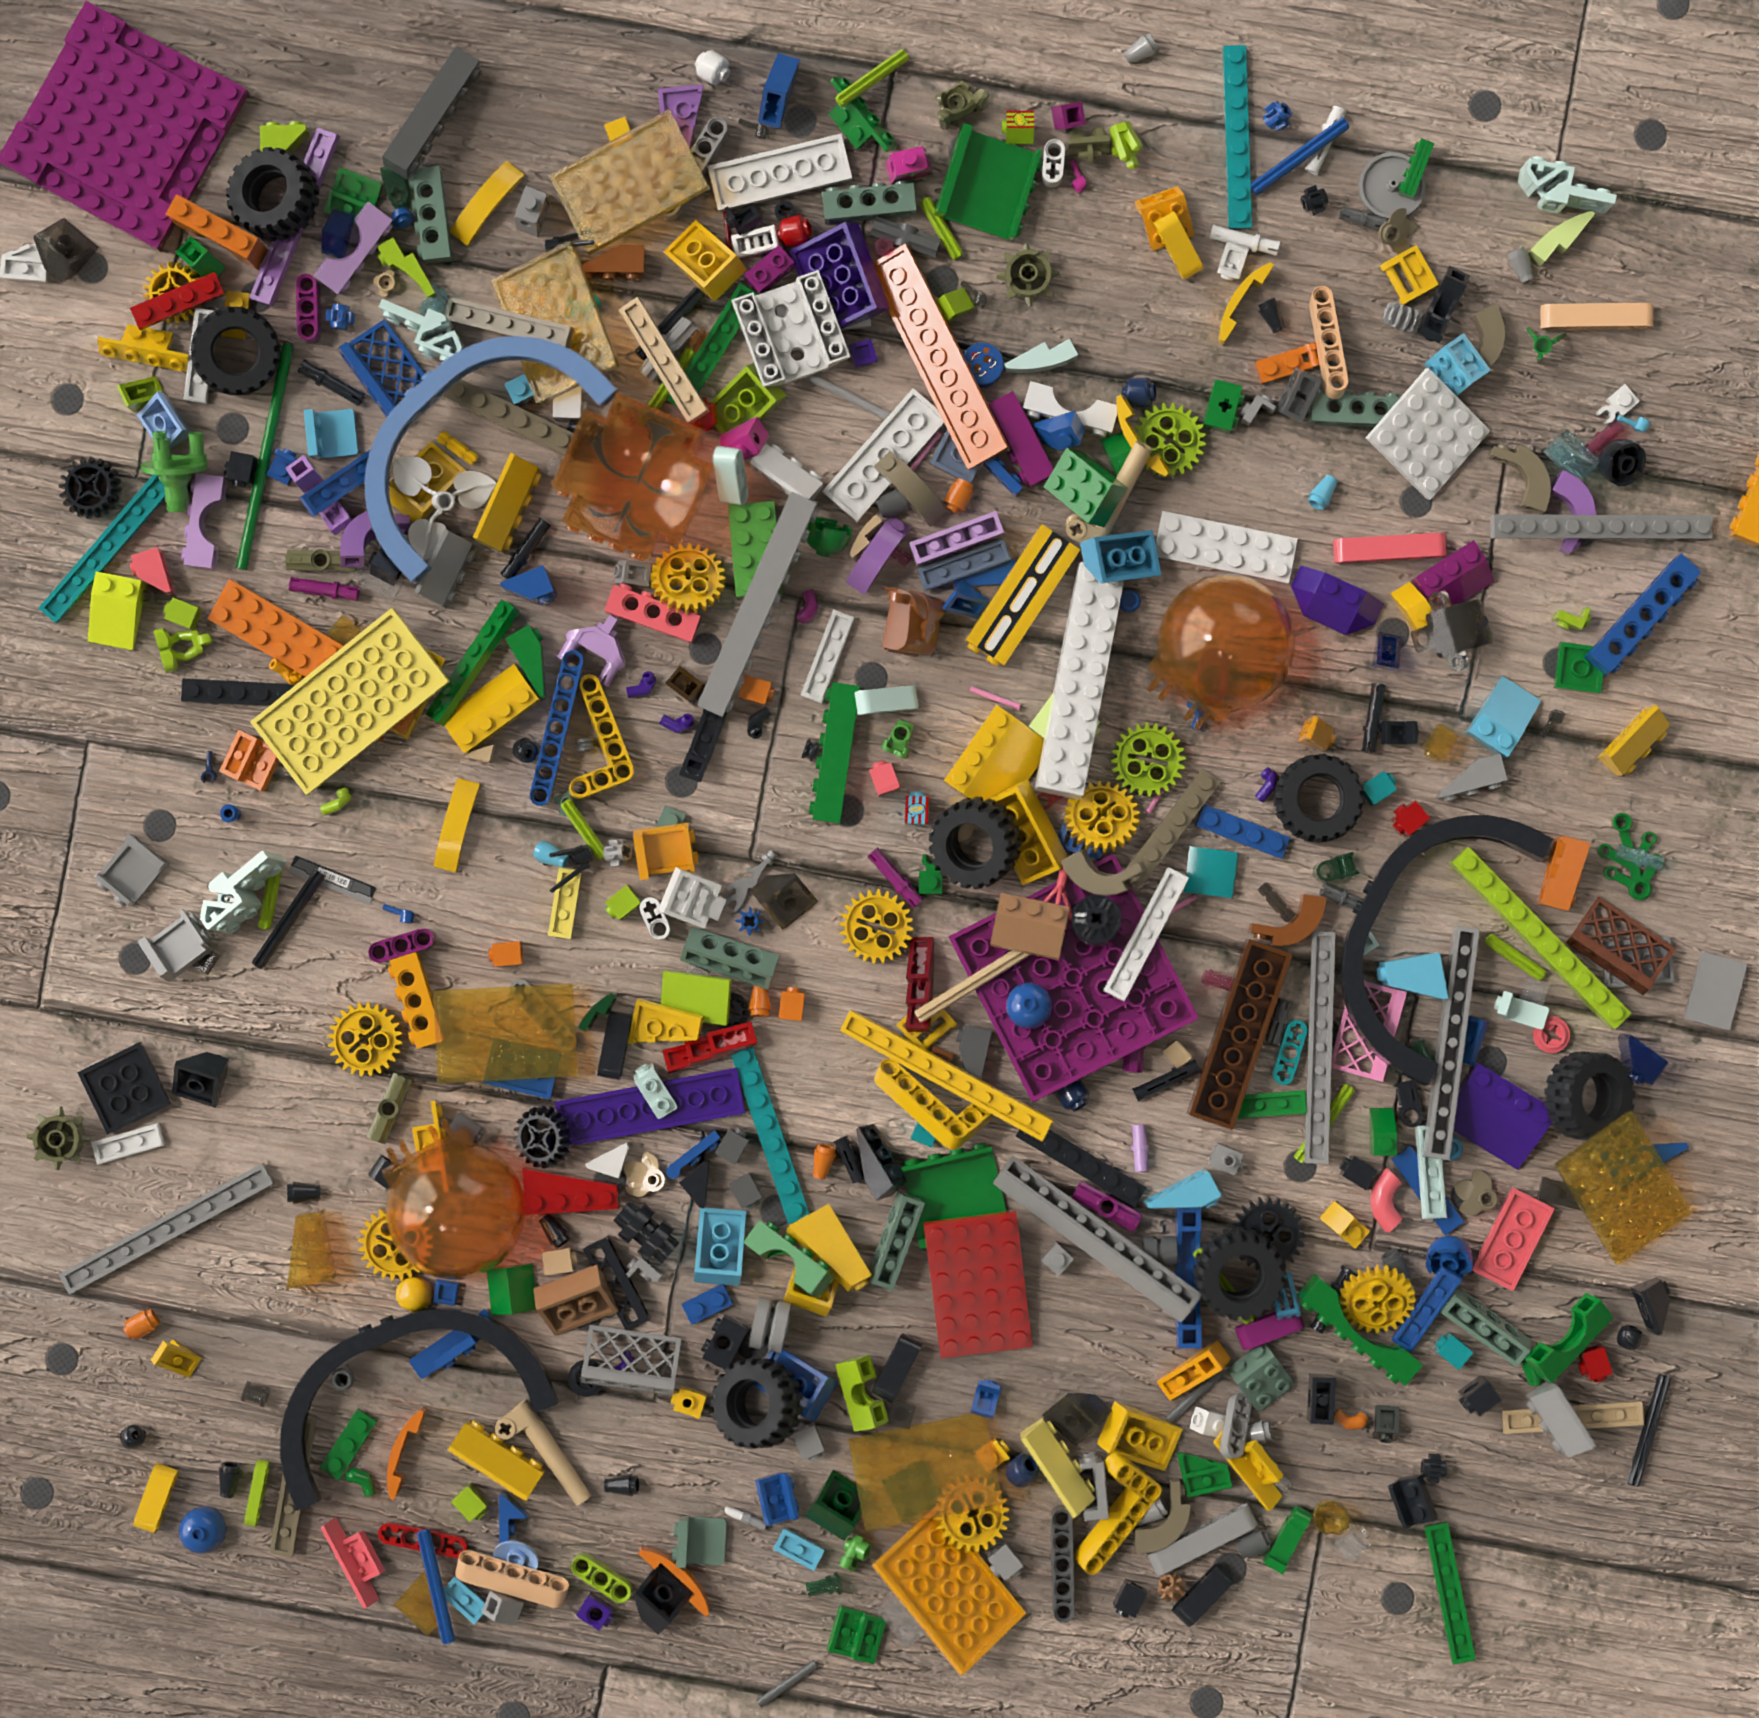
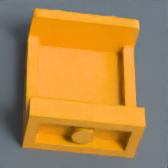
M689 823L634 830L633 840L640 880L649 879V875L674 872L675 867L695 873V865H699L698 852H693L692 843H696L694 829L690 830Z

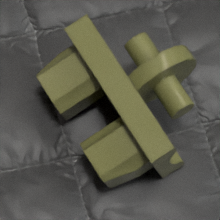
M1104 127L1094 128L1092 136L1084 137L1083 130L1081 129L1071 130L1070 138H1068V157L1078 156L1079 159L1087 158L1088 165H1093V158L1102 157V154L1110 153V135H1106Z

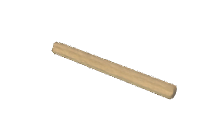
M1010 951L917 1009L915 1015L920 1022L928 1020L1032 954Z

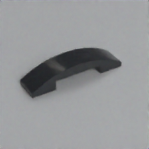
M703 709L691 746L681 767L680 776L701 783L720 736L727 712L722 717Z

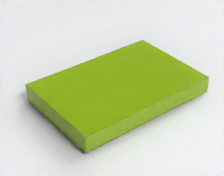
M664 970L661 1004L704 1016L703 1022L728 1025L732 979Z

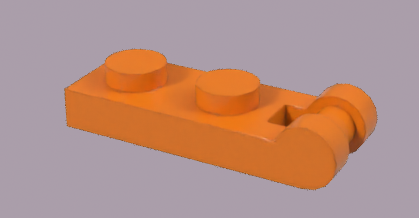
M1316 342L1255 361L1261 385L1291 376L1295 367L1304 371L1319 367ZM1308 353L1310 361L1304 363L1302 355Z

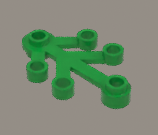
M1618 813L1613 816L1611 824L1619 832L1625 856L1614 851L1609 844L1599 845L1597 847V854L1602 858L1607 857L1629 869L1631 878L1619 873L1618 869L1614 866H1607L1603 870V876L1608 880H1615L1626 886L1629 895L1633 899L1645 900L1652 891L1649 882L1657 867L1662 865L1663 858L1659 854H1651L1647 859L1648 866L1642 876L1639 866L1650 846L1656 842L1657 837L1651 831L1643 833L1641 836L1642 842L1635 853L1628 831L1632 824L1631 817L1626 813ZM1618 818H1622L1624 820V825L1622 827L1617 825ZM1647 834L1652 836L1650 843L1645 840ZM1603 846L1608 848V853L1606 855H1603L1601 853V848ZM1654 856L1659 859L1657 865H1654L1651 861ZM1610 868L1614 870L1613 877L1607 875V871ZM1637 885L1643 887V891L1640 894L1635 890Z

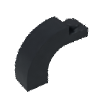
M1451 266L1448 267L1424 315L1418 334L1428 341L1440 343L1449 319L1467 286L1470 275Z

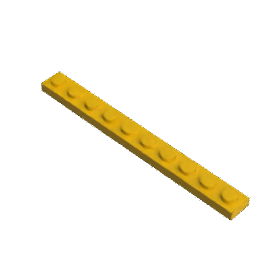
M854 1010L849 1011L840 1029L841 1032L1041 1141L1045 1139L1054 1121L1049 1116Z

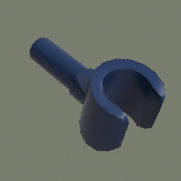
M207 751L206 771L201 775L203 783L206 782L207 773L212 776V783L217 779V774L213 771L212 751Z

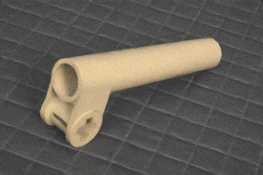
M1136 441L1116 477L1128 489L1105 527L1088 524L1076 513L1071 514L1065 522L1066 533L1071 539L1081 543L1093 537L1108 536L1152 451L1150 446ZM1080 524V527H1076L1075 530L1072 529V525Z
M528 1399L516 1405L497 1421L495 1433L501 1439H509L521 1430L525 1432L576 1506L591 1497V1493L539 1415L535 1413ZM504 1422L505 1425H511L510 1433L500 1431L501 1423Z

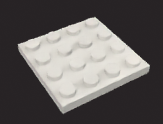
M1426 368L1366 436V439L1426 499L1431 500L1490 430L1430 369Z

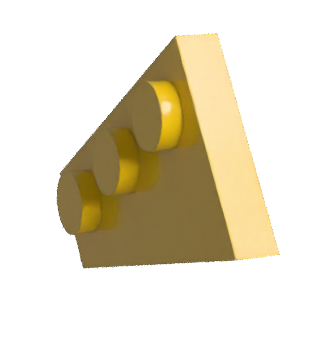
M638 998L635 1003L627 1044L698 1040L704 1016Z

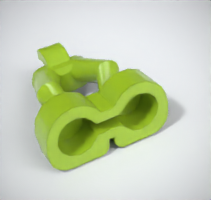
M165 628L154 630L166 673L177 671V660L188 662L204 652L203 646L210 645L213 642L212 637L208 633L200 635L197 630L178 631L170 636ZM180 640L192 641L194 645L185 653L174 652L172 645Z

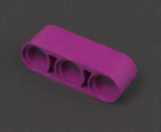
M305 273L301 274L296 280L297 333L304 342L314 344L321 338L320 284L312 275ZM307 281H312V289H310L309 291H304V283ZM307 304H313V311L305 314L303 312L304 307ZM307 327H314L313 335L309 337L304 336V331Z
M417 929L373 943L369 947L368 955L374 962H387L433 947L436 943V935L431 929ZM423 932L428 933L430 936V941L427 945H422L419 941V936ZM400 939H405L408 943V947L404 952H400L397 948V943ZM378 946H383L386 951L385 956L381 959L375 955V949Z
M1276 1311L1254 1319L1249 1324L1243 1323L1238 1325L1234 1329L1242 1350H1248L1301 1330L1305 1327L1302 1316L1296 1317V1315H1292V1318L1285 1316L1278 1320Z

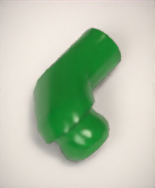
M352 1468L346 1472V1480L349 1483L353 1482L361 1485L365 1497L376 1494L371 1475L368 1472L358 1468Z

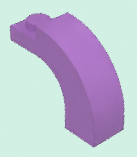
M302 455L285 468L304 494L324 481L305 455ZM339 499L319 512L334 535L345 529L352 521Z
M1565 470L1559 472L1551 486V495L1563 501L1570 509L1571 515H1596L1594 500L1586 485L1576 476ZM1565 539L1559 551L1565 555L1572 551L1576 552L1582 540Z
M367 511L354 518L343 532L340 542L341 568L364 567L365 547L371 540L377 538ZM394 514L401 532L408 535L410 528L409 515Z
M890 517L870 542L847 578L846 583L865 595L911 528L896 517Z

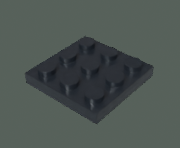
M138 1042L77 1072L107 1135L172 1104L142 1042Z

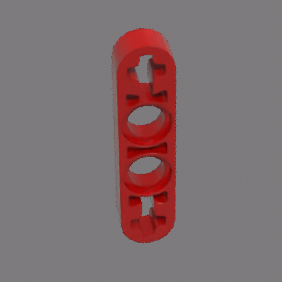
M385 1522L378 1530V1538L384 1544L420 1551L418 1540L416 1543L410 1544L406 1541L405 1535L409 1531L417 1534L418 1531L426 1528L397 1522ZM391 1527V1532L399 1533L400 1529H403L401 1542L397 1541L399 1536L392 1535L390 1539L386 1538L387 1535L383 1531ZM429 1529L431 1536H437L441 1541L440 1546L434 1548L437 1555L459 1558L460 1553L468 1549V1542L463 1536ZM445 1538L449 1539L448 1544H454L456 1541H459L463 1549L454 1552V1547L447 1546L446 1551L442 1550L445 1545Z

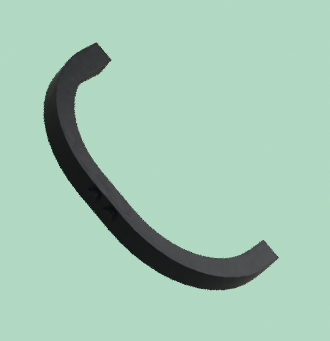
M1468 815L1442 820L1429 825L1404 841L1386 859L1373 881H1367L1362 891L1366 893L1363 900H1358L1352 912L1355 913V916L1346 934L1340 963L1341 987L1346 1009L1358 1034L1373 1053L1395 1071L1423 1086L1430 1084L1439 1064L1416 1053L1394 1038L1385 1029L1373 1011L1367 997L1363 979V955L1368 935L1399 874L1415 857L1434 846L1454 840L1480 839L1505 845L1540 862L1544 858L1553 838L1520 822L1490 815Z
M429 1308L414 1311L397 1318L390 1315L380 1319L381 1324L372 1327L370 1323L358 1328L359 1333L341 1341L326 1351L310 1366L296 1385L284 1412L280 1433V1460L283 1476L296 1511L318 1503L322 1499L307 1459L305 1447L306 1422L311 1404L319 1388L327 1377L348 1359L417 1331L451 1329L465 1332L488 1342L510 1361L525 1385L535 1413L559 1403L544 1365L531 1347L513 1330L488 1316L464 1309Z

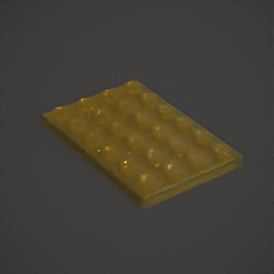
M670 109L549 175L580 240H594L595 242L593 245L584 246L588 255L595 253L710 189Z
M569 240L491 280L502 310L571 326L574 328L569 346L570 350L585 358L602 374L619 367L593 293L572 241ZM521 361L533 397L538 405H542L580 386L573 379L555 368L536 362Z
M573 983L433 991L437 1084L578 1076Z
M1631 1110L1554 1163L1558 1173L1611 1260L1616 1265L1692 1213L1639 1120Z
M971 1413L848 1439L866 1532L1003 1504L986 1417Z

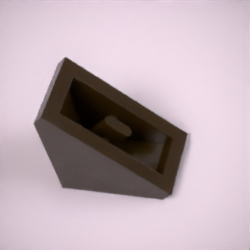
M680 665L665 683L692 706L701 697L706 686Z

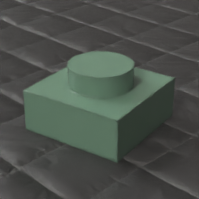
M665 806L656 827L681 824L687 815Z

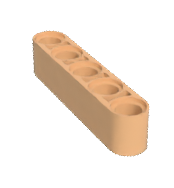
M1318 286L1312 292L1309 308L1325 394L1329 398L1339 399L1344 395L1347 388L1348 375L1332 291L1326 286ZM1316 298H1323L1326 302H1318ZM1320 319H1326L1330 323L1324 324L1320 321ZM1324 340L1332 341L1333 345L1325 344ZM1333 361L1337 366L1332 367L1327 362ZM1331 383H1338L1341 385V388H1335Z
M1653 303L1545 304L1540 306L1541 330L1545 331L1641 330L1654 327Z
M470 1550L460 1553L455 1575L460 1581L552 1608H560L564 1605L569 1588L568 1581L563 1577Z

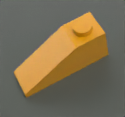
M1313 716L1305 720L1298 743L1326 751L1334 743L1336 737L1333 734L1334 728L1319 717Z
M1216 1340L1157 1380V1384L1170 1401L1223 1370L1231 1358L1219 1341Z

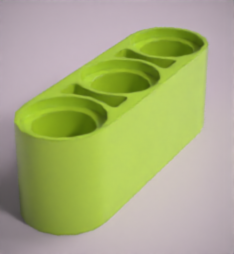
M581 1552L575 1556L571 1564V1570L578 1578L615 1602L623 1603L630 1598L633 1586L626 1577L589 1553ZM577 1561H587L589 1568L586 1570L579 1569ZM599 1572L605 1573L608 1576V1581L604 1583L599 1582L596 1574ZM618 1585H623L627 1588L628 1593L619 1595L615 1588Z

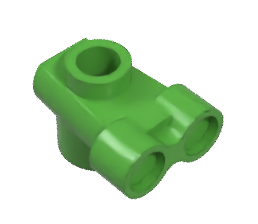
M899 718L889 738L884 739L881 749L906 759L910 751L908 744L914 724ZM900 728L907 730L906 736L899 734Z
M854 1534L853 1538L849 1537L844 1545L846 1552L842 1556L839 1566L855 1573L859 1559L866 1561L870 1556L872 1544L866 1542L867 1539L857 1534Z

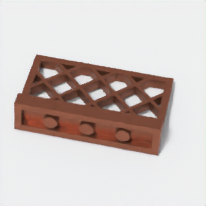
M1599 896L1566 941V944L1643 996L1650 990L1654 981L1676 950L1675 947ZM1598 904L1607 910V918L1597 919L1595 908ZM1609 921L1612 933L1600 934L1598 923ZM1614 921H1624L1628 931L1616 932ZM1593 924L1596 935L1588 936L1580 930L1584 925ZM1633 934H1643L1646 937L1647 944L1636 945ZM1629 935L1631 946L1620 948L1617 936ZM1613 937L1615 949L1605 948L1602 938ZM1661 946L1668 953L1664 958L1655 959L1653 947ZM1648 948L1651 959L1639 961L1637 949ZM1632 950L1635 962L1627 963L1624 961L1621 952ZM1652 963L1654 973L1649 978L1642 973L1641 965Z

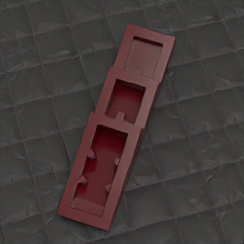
M912 937L906 972V980L908 981L906 1005L908 1010L905 1028L907 1032H930L931 1018L920 1022L915 1015V1011L933 1000L934 938Z

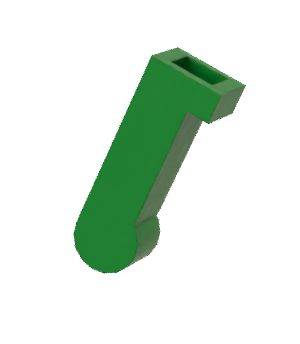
M1297 1505L1292 1509L1271 1543L1269 1551L1266 1552L1262 1559L1266 1566L1282 1575L1287 1568L1286 1565L1311 1521V1513Z

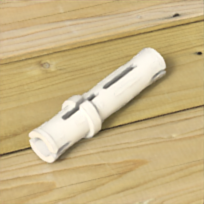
M1333 106L1326 124L1322 125L1321 130L1324 131L1337 120L1343 118L1346 110ZM1333 141L1310 157L1304 169L1305 171L1313 175L1319 174V170Z
M1214 224L1209 238L1252 249L1251 252L1256 253L1257 250L1274 256L1277 255L1280 241L1260 237V234L1251 235Z

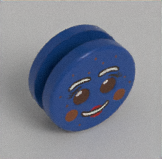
M977 343L970 346L964 352L963 356L980 388L992 386L1000 379L1004 361L1000 351L995 346L988 343Z

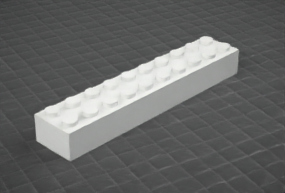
M1080 562L1076 571L1034 790L1078 800L1084 794L1124 581L1100 584L1084 566L1083 562Z

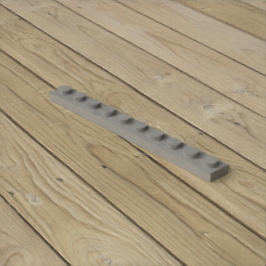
M1491 515V539L1713 538V515Z
M1313 931L1311 936L1304 1163L1328 1164L1336 932Z
M262 1163L58 1275L70 1295L271 1186L275 1182L265 1164Z

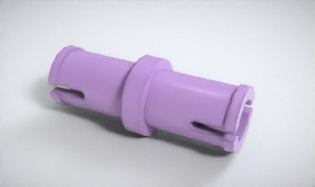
M1146 1124L1131 1125L1133 1135L1131 1151H1134V1172L1149 1171L1147 1150H1150L1147 1145Z

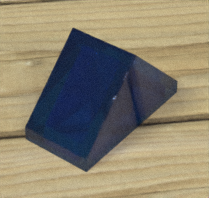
M332 209L322 229L321 253L339 259L345 258L356 215Z
M1378 632L1371 667L1393 672L1399 669L1401 636Z

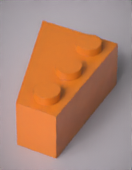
M1566 836L1554 838L1537 902L1538 905L1560 911H1569V908L1574 906L1576 899L1574 893L1580 883L1581 872L1591 843Z

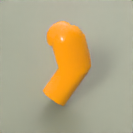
M273 659L269 664V669L280 674L291 685L298 684L303 679L302 674L276 659Z

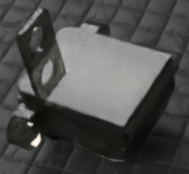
M1445 591L1433 592L1429 597L1432 612L1426 615L1428 626L1411 631L1415 650L1417 653H1421L1435 648L1439 658L1446 657L1452 671L1465 670L1469 664L1467 651L1493 643L1492 631L1485 608L1480 599L1452 605L1450 597ZM1420 633L1426 634L1428 638L1426 646H1422L1418 641Z

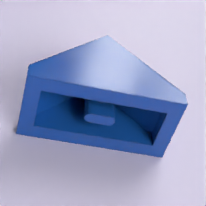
M961 580L942 608L944 611L978 619L990 601Z

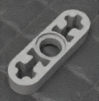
M1244 1393L1232 1395L1228 1400L1220 1444V1451L1226 1459L1238 1458L1244 1451L1252 1406ZM1234 1420H1236L1239 1424L1238 1432H1236L1233 1428Z

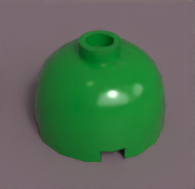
M817 517L815 522L810 521L807 530L810 531L807 543L816 550L817 555L829 557L830 554H837L847 547L851 538L852 528L846 524L842 528L837 525L836 520Z

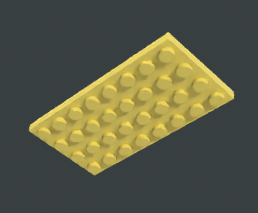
M391 608L250 721V723L303 792L309 795L447 685L450 680L395 608Z

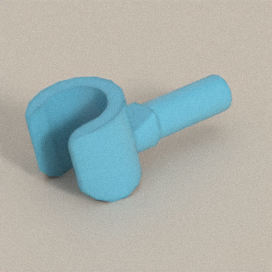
M1620 415L1617 417V421L1630 425L1636 432L1647 431L1651 424L1643 417H1639L1636 422Z

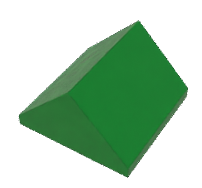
M533 1263L486 1268L491 1315H512L536 1310L533 1291L535 1288Z

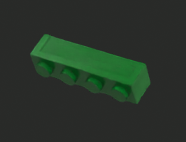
M1423 138L1419 142L1416 141L1413 148L1415 153L1410 156L1408 161L1410 163L1409 169L1406 168L1403 174L1405 177L1404 182L1401 181L1398 190H1400L1399 195L1411 200L1414 198L1433 149V142Z

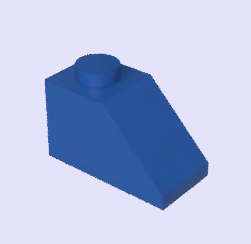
M1075 410L1033 424L1042 443L1057 450L1080 445L1085 430Z

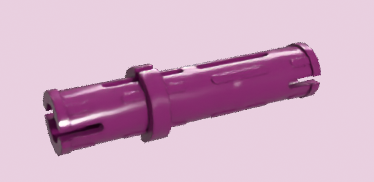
M291 577L289 581L290 592L332 597L333 600H338L339 598L358 601L360 597V587L347 586L336 581L334 583H327Z
M878 847L867 856L894 886L895 892L897 894L900 893L912 909L924 900L911 886V881L909 879L906 880Z

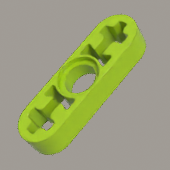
M258 1459L256 1462L244 1519V1525L257 1527L259 1523L270 1469V1461Z

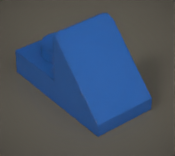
M501 1492L499 1495V1542L510 1541L511 1536H515V1521H511V1519H526L529 1516V1513L507 1492Z

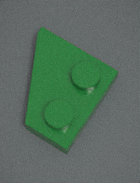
M1182 1452L1176 1453L1187 1498L1232 1487L1227 1463Z

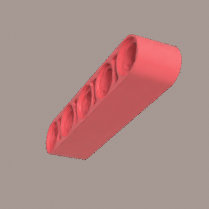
M1446 533L1356 537L1333 540L1335 564L1447 557Z

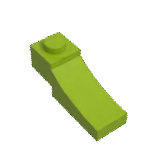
M394 238L377 246L381 252L377 256L384 267L388 265L392 271L397 269L409 276L424 291L430 302L438 298L413 253L405 257Z

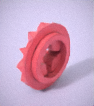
M1548 1016L1543 1030L1534 1028L1532 1036L1535 1045L1544 1052H1560L1567 1046L1570 1040L1568 1025L1558 1017ZM1555 1027L1554 1034L1560 1039L1551 1038L1547 1042L1548 1036L1543 1030L1551 1031Z

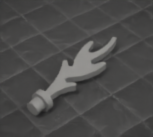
M772 850L761 856L764 860L754 868L747 869V873H753L752 877L738 879L726 888V891L735 889L736 892L727 898L723 909L735 900L737 904L733 909V913H736L747 895L748 888H751L752 894L755 893L756 884L761 872L767 863L772 866L773 860L777 857Z

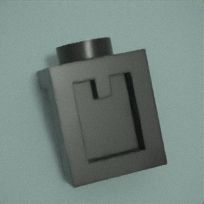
M1376 1405L1373 1439H1379V1442L1382 1443L1395 1441L1399 1435V1407Z

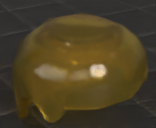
M1323 1500L1313 1510L1312 1518L1315 1527L1325 1535L1336 1534L1339 1536L1348 1529L1350 1518L1347 1509L1339 1501Z

